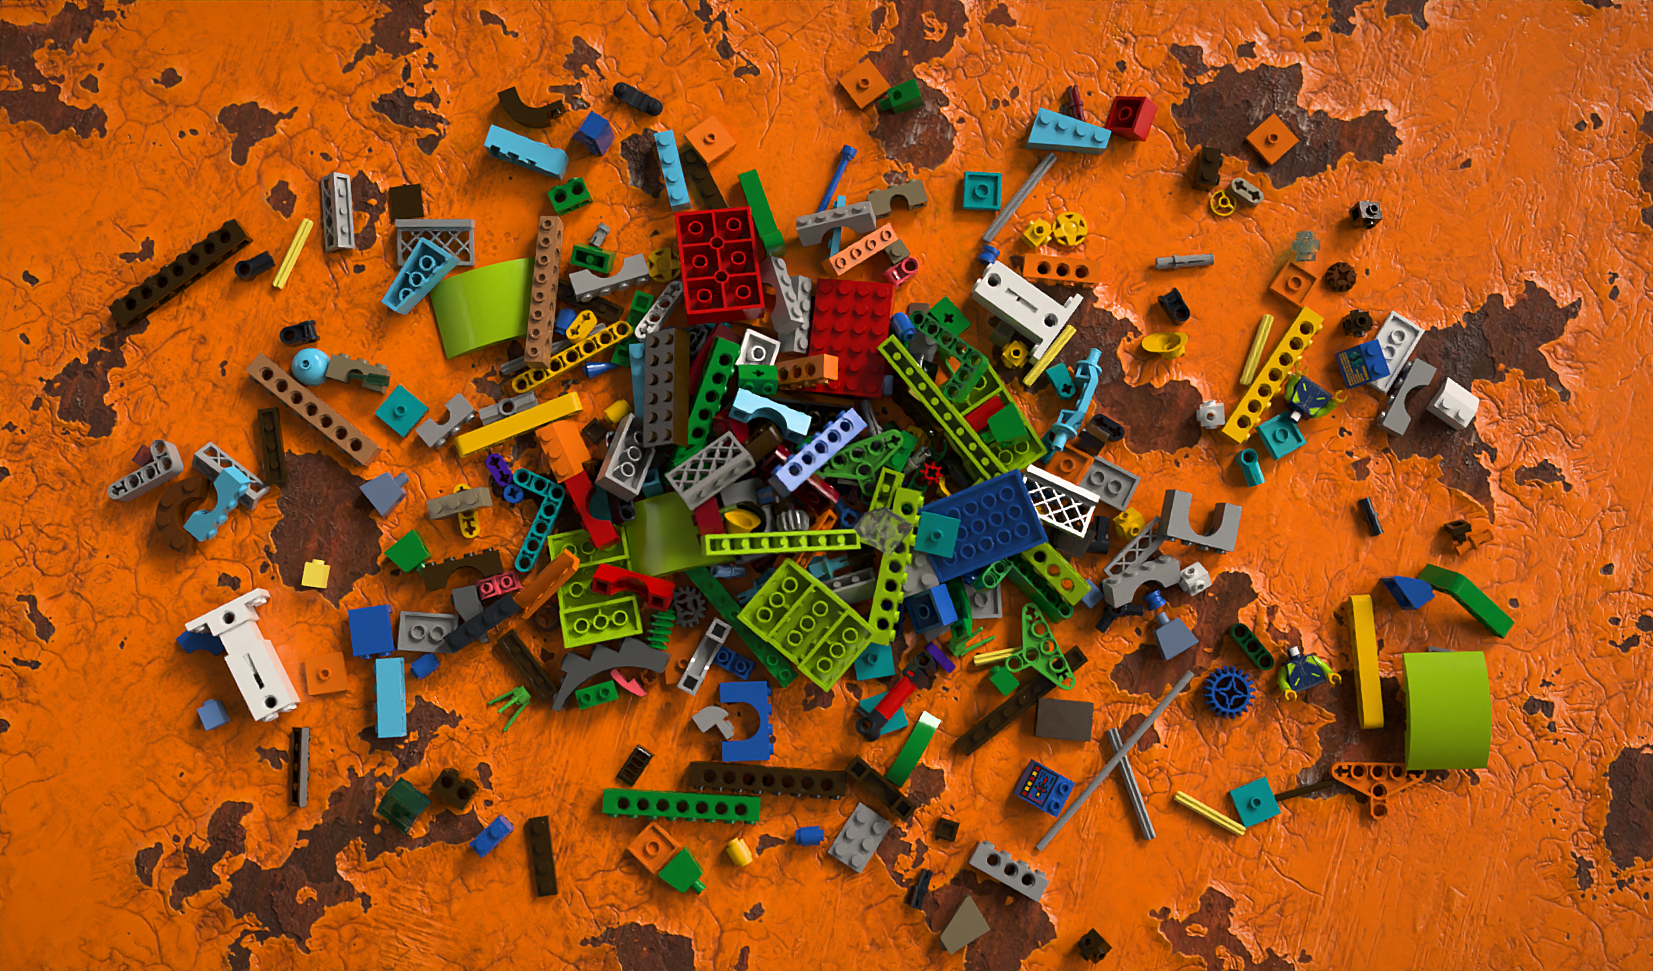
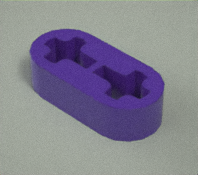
M497 453L490 454L486 459V464L496 482L502 487L513 484L514 474L505 459ZM493 458L500 459V461L498 462L500 469H498L495 465L491 466V464L493 463ZM503 471L505 475L510 476L508 478V483L504 481L501 482L503 477L500 472Z
M930 641L924 647L949 674L956 668L933 642Z

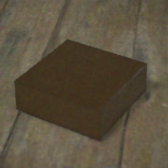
M596 417L581 430L594 444L609 432Z
M940 817L935 837L954 842L960 823Z

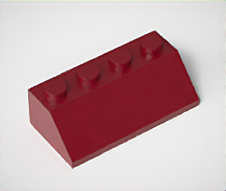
M720 323L715 324L689 369V397L691 399L714 337L718 336L741 346L743 337ZM720 356L719 363L724 364L727 356ZM733 365L735 372L738 369V367ZM714 374L712 381L717 382L720 379V374ZM713 391L706 394V400L713 398Z
M779 444L760 467L770 476H773L771 472L779 465L785 466L786 463L784 461L791 453L787 448ZM815 473L811 474L791 492L818 516H821L836 504L839 493L835 491L834 487L827 484Z

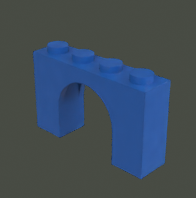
M767 681L720 683L721 703L746 702L755 707L760 716V727L753 737L746 740L722 741L723 762L770 760V755H774L773 743L769 741V735H773V724H769V716H772V704H768V696H771V685H767Z

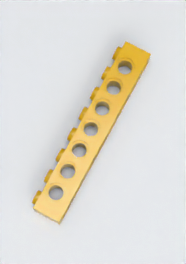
M1306 306L1298 311L1251 381V384L1225 420V425H1222L1217 432L1219 435L1236 446L1241 443L1244 444L1250 437L1248 432L1252 427L1255 428L1261 420L1259 418L1262 411L1265 413L1270 407V399L1272 396L1276 397L1282 388L1280 384L1283 380L1286 381L1292 373L1290 369L1293 365L1296 366L1302 359L1300 354L1304 349L1307 350L1313 342L1311 340L1314 334L1317 335L1322 329L1323 317ZM1300 326L1306 328V335L1300 332ZM1290 342L1296 344V350L1290 348ZM1280 357L1286 360L1285 366L1279 363ZM1269 373H1273L1276 376L1275 381L1269 379ZM1259 388L1264 389L1265 397H1261L1258 394ZM1248 404L1254 405V413L1248 410ZM1238 419L1244 421V428H1240L1237 425Z

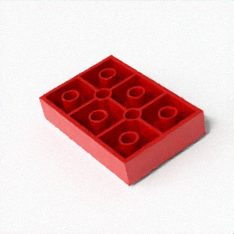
M751 207L674 213L687 326L764 318L765 304Z
M818 278L809 357L821 354L838 357V377L836 381H830L828 385L815 384V387H805L806 392L884 401L888 360L877 347L890 337L892 328L890 319L894 313L896 295L894 284Z

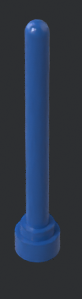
M843 145L841 150L842 159L816 213L826 211L848 161L854 159L857 150L853 147Z

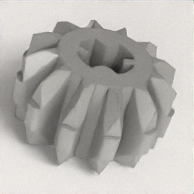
M796 509L783 512L776 519L778 532L808 531L810 523L807 513L803 510L797 511Z

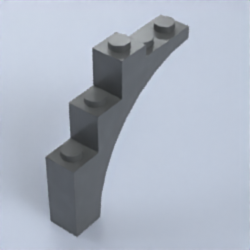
M634 636L621 639L618 646L620 651L603 643H599L597 646L594 645L590 652L591 659L575 651H570L561 660V670L567 672V675H563L560 681L559 693L556 692L552 699V703H554L552 709L558 712L564 710L571 696L582 684L607 669L634 666L663 673L672 654L662 649L647 645L649 643Z

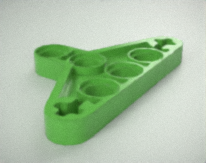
M892 429L842 447L830 458L833 468H830L827 460L824 463V469L820 470L818 468L814 473L818 476L858 479L863 494L869 497L874 496L878 484L874 473L901 447L903 437L898 430ZM895 435V437L897 438L896 443L890 441L892 439L891 436ZM884 438H885L886 443H887V445H888L887 448H885V444H884V442H883V440H882V439H884ZM875 441L881 443V447L878 450L870 448L871 444ZM856 448L863 450L862 455L859 457L852 455V451ZM835 456H844V461L841 464H836L834 462ZM863 465L869 467V471L866 474L858 472V469ZM869 482L875 484V488L872 491L864 489L865 485Z
M1034 603L1026 604L1021 611L1022 650L1009 656L1005 661V667L1009 672L1016 673L1031 666L1060 689L1065 691L1071 690L1076 683L1075 677L1039 607ZM1027 607L1035 609L1033 613L1035 619L1037 617L1040 618V620L1035 621L1032 625L1029 623V621L1033 620L1031 615H1026L1025 613L1028 611ZM1036 624L1044 626L1045 632L1038 635L1034 632ZM1044 642H1052L1054 645L1053 651L1046 652L1043 649ZM1028 650L1036 652L1035 660L1029 661L1026 658ZM1012 658L1019 661V667L1015 670L1011 669L1008 665L1009 660ZM1056 658L1060 659L1063 663L1062 668L1059 670L1054 669L1052 666V661ZM1066 669L1067 673H1064V675L1067 679H1071V682L1069 683L1070 686L1067 687V685H1062L1061 682L1064 679L1062 675L1057 677L1056 673H1060Z

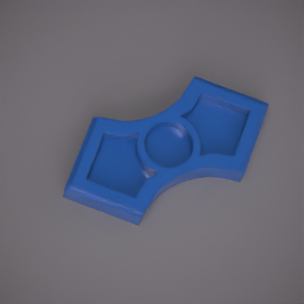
M186 630L176 638L188 654L204 649L218 656L225 650L221 638L213 636L212 632L201 634V632H188Z

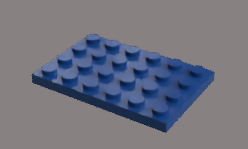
M1018 468L926 504L919 508L917 514L921 518L922 511L961 520L952 558L927 553L939 584L1048 542L1047 535Z

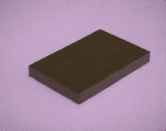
M1037 697L1033 736L1091 742L1094 703Z

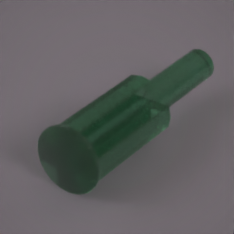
M373 373L368 375L349 374V377L352 379L364 380L373 385L388 387L390 384V376Z

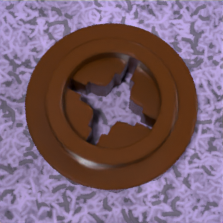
M1337 262L1328 268L1326 281L1334 291L1346 292L1356 283L1357 274L1354 271V267H1351L1348 262ZM1339 273H1347L1344 277L1345 281L1343 279L1336 281L1340 276Z
M546 601L533 613L534 625L544 632H552L561 626L560 606L552 601ZM550 608V614L556 616V618L550 619L547 625L546 618L540 617V615L547 614Z

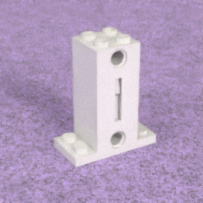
M996 260L994 264L990 263L982 275L984 277L983 280L979 278L971 290L973 292L971 299L1036 344L1028 354L1031 357L1028 362L1035 366L1080 304L1083 297L1079 294H1076L1074 298L1070 296L1064 306H1061ZM988 283L994 284L995 287L990 286ZM1044 322L1049 323L1051 327L1046 326Z

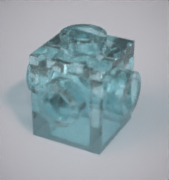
M1296 232V240H1292V251H1296V262L1316 261V250H1320V239H1316V232Z

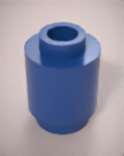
M567 307L564 310L560 309L554 323V332L567 337L566 331L577 318V315H575L576 311Z
M903 312L894 314L890 321L900 341L911 340L916 333V329L909 317Z
M433 652L430 654L426 653L411 663L412 668L410 671L416 679L419 677L422 680L436 671L437 667L441 664Z
M819 826L800 827V829L795 830L796 844L802 845V847L819 846L820 841H824L823 829H819Z

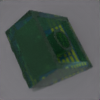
M400 777L386 791L376 811L407 835L427 810L431 801L424 793L414 788L409 781Z

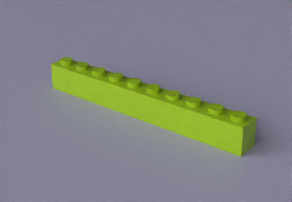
M894 334L877 347L988 480L1009 472L952 403L944 397L942 391Z

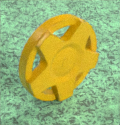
M1075 212L1060 214L1052 225L1054 239L1065 247H1075L1081 244L1088 232L1085 219ZM1058 222L1059 225H1060V228H1058L1057 230H1055L1056 223ZM1077 236H1083L1079 241L1076 242ZM1064 237L1066 239V242L1060 240L1059 238Z
M659 248L653 251L647 259L646 265L650 277L656 282L670 283L677 279L681 273L679 255L670 248ZM672 254H673L678 260L672 259ZM650 262L654 265L651 270H650ZM678 269L676 274L673 276L672 271ZM662 275L664 279H659L656 277Z

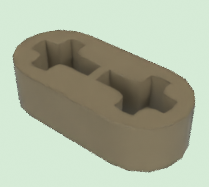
M1235 178L1228 186L1229 193L1249 207H1256L1263 200L1262 191L1243 178Z

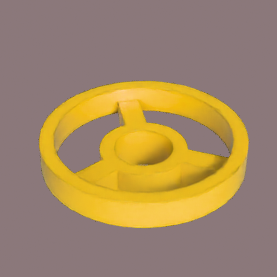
M1219 190L1212 195L1209 204L1214 214L1225 217L1235 210L1237 201L1229 191ZM1221 193V198L1218 200L1217 205L1213 207V197ZM1225 193L1232 197L1234 206L1230 204V200L1225 196ZM1221 200H1225L1227 205H1222ZM1219 207L1221 209H1225L1228 207L1232 209V211L1226 214L1218 213L1215 209Z

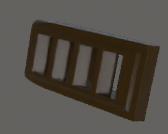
M637 744L617 774V777L633 787L655 754L642 745ZM639 752L640 754H642L643 756H645L647 759L644 761L643 759H641V758H640L639 756H637L636 754ZM633 758L643 765L640 767L632 762ZM629 764L638 770L637 774L628 768ZM626 771L632 776H634L633 780L625 776L623 773Z

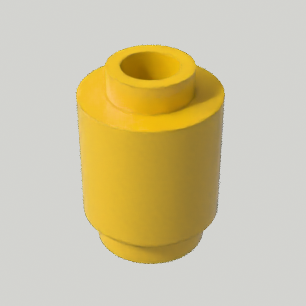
M625 399L618 400L604 410L606 413L604 418L610 425L614 423L616 426L633 410Z
M736 837L727 843L729 847L726 848V851L734 864L738 865L739 868L744 867L753 860L752 854L743 839L738 840Z

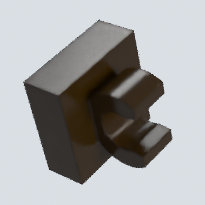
M1463 519L1444 524V530L1452 535L1453 540L1457 539L1458 543L1466 541L1465 533L1472 531L1471 524Z

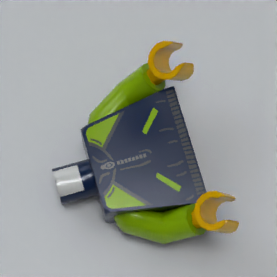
M1301 363L1296 364V372L1292 373L1285 384V406L1291 410L1287 418L1294 424H1297L1301 418L1307 421L1310 418L1318 419L1328 415L1338 406L1337 403H1343L1347 399V396L1341 400L1337 398V395L1342 392L1341 390L1335 393L1334 399H1331L1333 395L1304 376L1308 372L1307 366L1303 371L1298 370Z
M1298 646L1286 649L1290 660L1281 663L1277 679L1282 693L1285 694V703L1289 702L1288 697H1292L1295 702L1297 698L1296 693L1325 683L1327 679H1329L1331 687H1335V683L1332 680H1338L1341 683V676L1334 673L1318 657L1311 654L1301 655Z

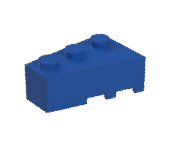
M591 111L583 118L572 138L587 146V150L592 154L604 156L615 136L608 120Z

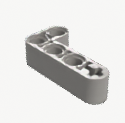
M162 439L153 441L150 450L154 461L112 483L108 488L109 497L114 500L129 502L181 474L184 466L175 444Z

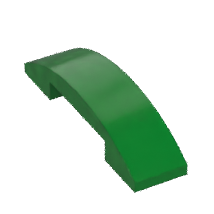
M636 290L626 321L632 327L633 333L629 339L616 345L611 359L612 363L630 368L629 344L640 343L635 335V329L651 309L654 296ZM627 326L624 327L622 335L627 333Z
M959 576L940 583V585L946 584L958 620L950 625L954 644H958L971 637L972 633L971 607L965 587Z
M923 711L901 752L887 772L886 779L902 788L925 751L941 720Z

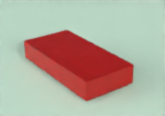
M994 395L964 417L977 433L988 425V418L1005 406L998 396Z

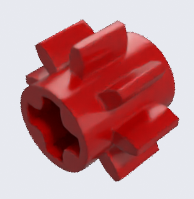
M935 462L931 466L925 463L924 467L926 469L919 471V473L924 475L921 481H928V486L933 481L935 484H939L937 478L944 476L939 474V470L942 467H935ZM929 469L936 472L935 478L927 476Z

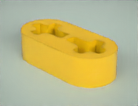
M590 310L581 312L568 327L566 335L571 343L577 344L583 341L597 324L594 313Z

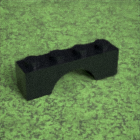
M508 593L444 636L443 639L453 654H455L520 610V608Z

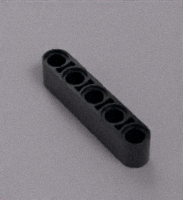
M614 431L608 432L598 441L601 466L611 445L609 442H612L616 433ZM606 490L612 522L616 526L622 527L635 518L633 499L626 502Z

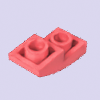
M511 570L476 581L481 600L522 588L517 570Z

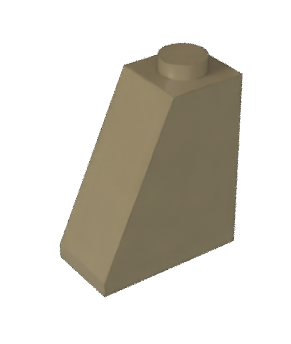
M969 893L963 896L939 933L941 940L938 942L943 951L948 950L950 955L991 930Z

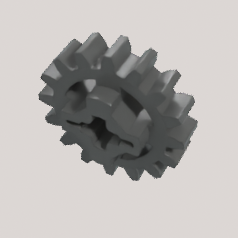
M682 586L679 587V592L674 590V596L669 607L676 611L675 606L678 613L672 612L676 616V626L682 623V628H687L688 624L690 627H695V623H701L700 618L706 617L703 611L708 610L707 607H704V604L708 601L702 600L703 593L697 594L698 588H694L691 591V586H686V589ZM683 594H688L685 599L679 598ZM688 603L687 607L690 608V610H686L684 604ZM689 614L694 615L692 619L685 620Z

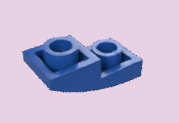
M724 645L720 647L712 661L744 680L749 679L756 666V663Z

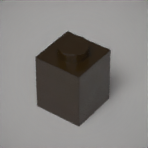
M1090 422L1088 427L1085 428L1083 426L1077 435L1080 438L1077 445L1097 457L1110 434Z

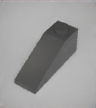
M477 585L452 589L453 594L450 595L451 603L453 606L455 605V609L465 622L483 611ZM488 632L478 637L481 643L489 642Z

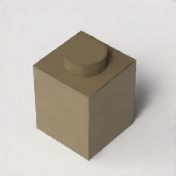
M901 238L884 248L883 253L891 266L910 257V253Z

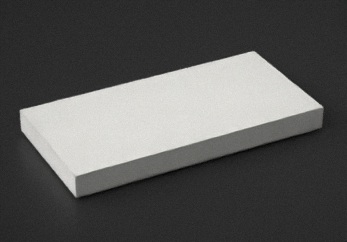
M1393 310L1390 311L1373 340L1378 339L1391 375L1367 385L1382 394H1386L1425 330Z

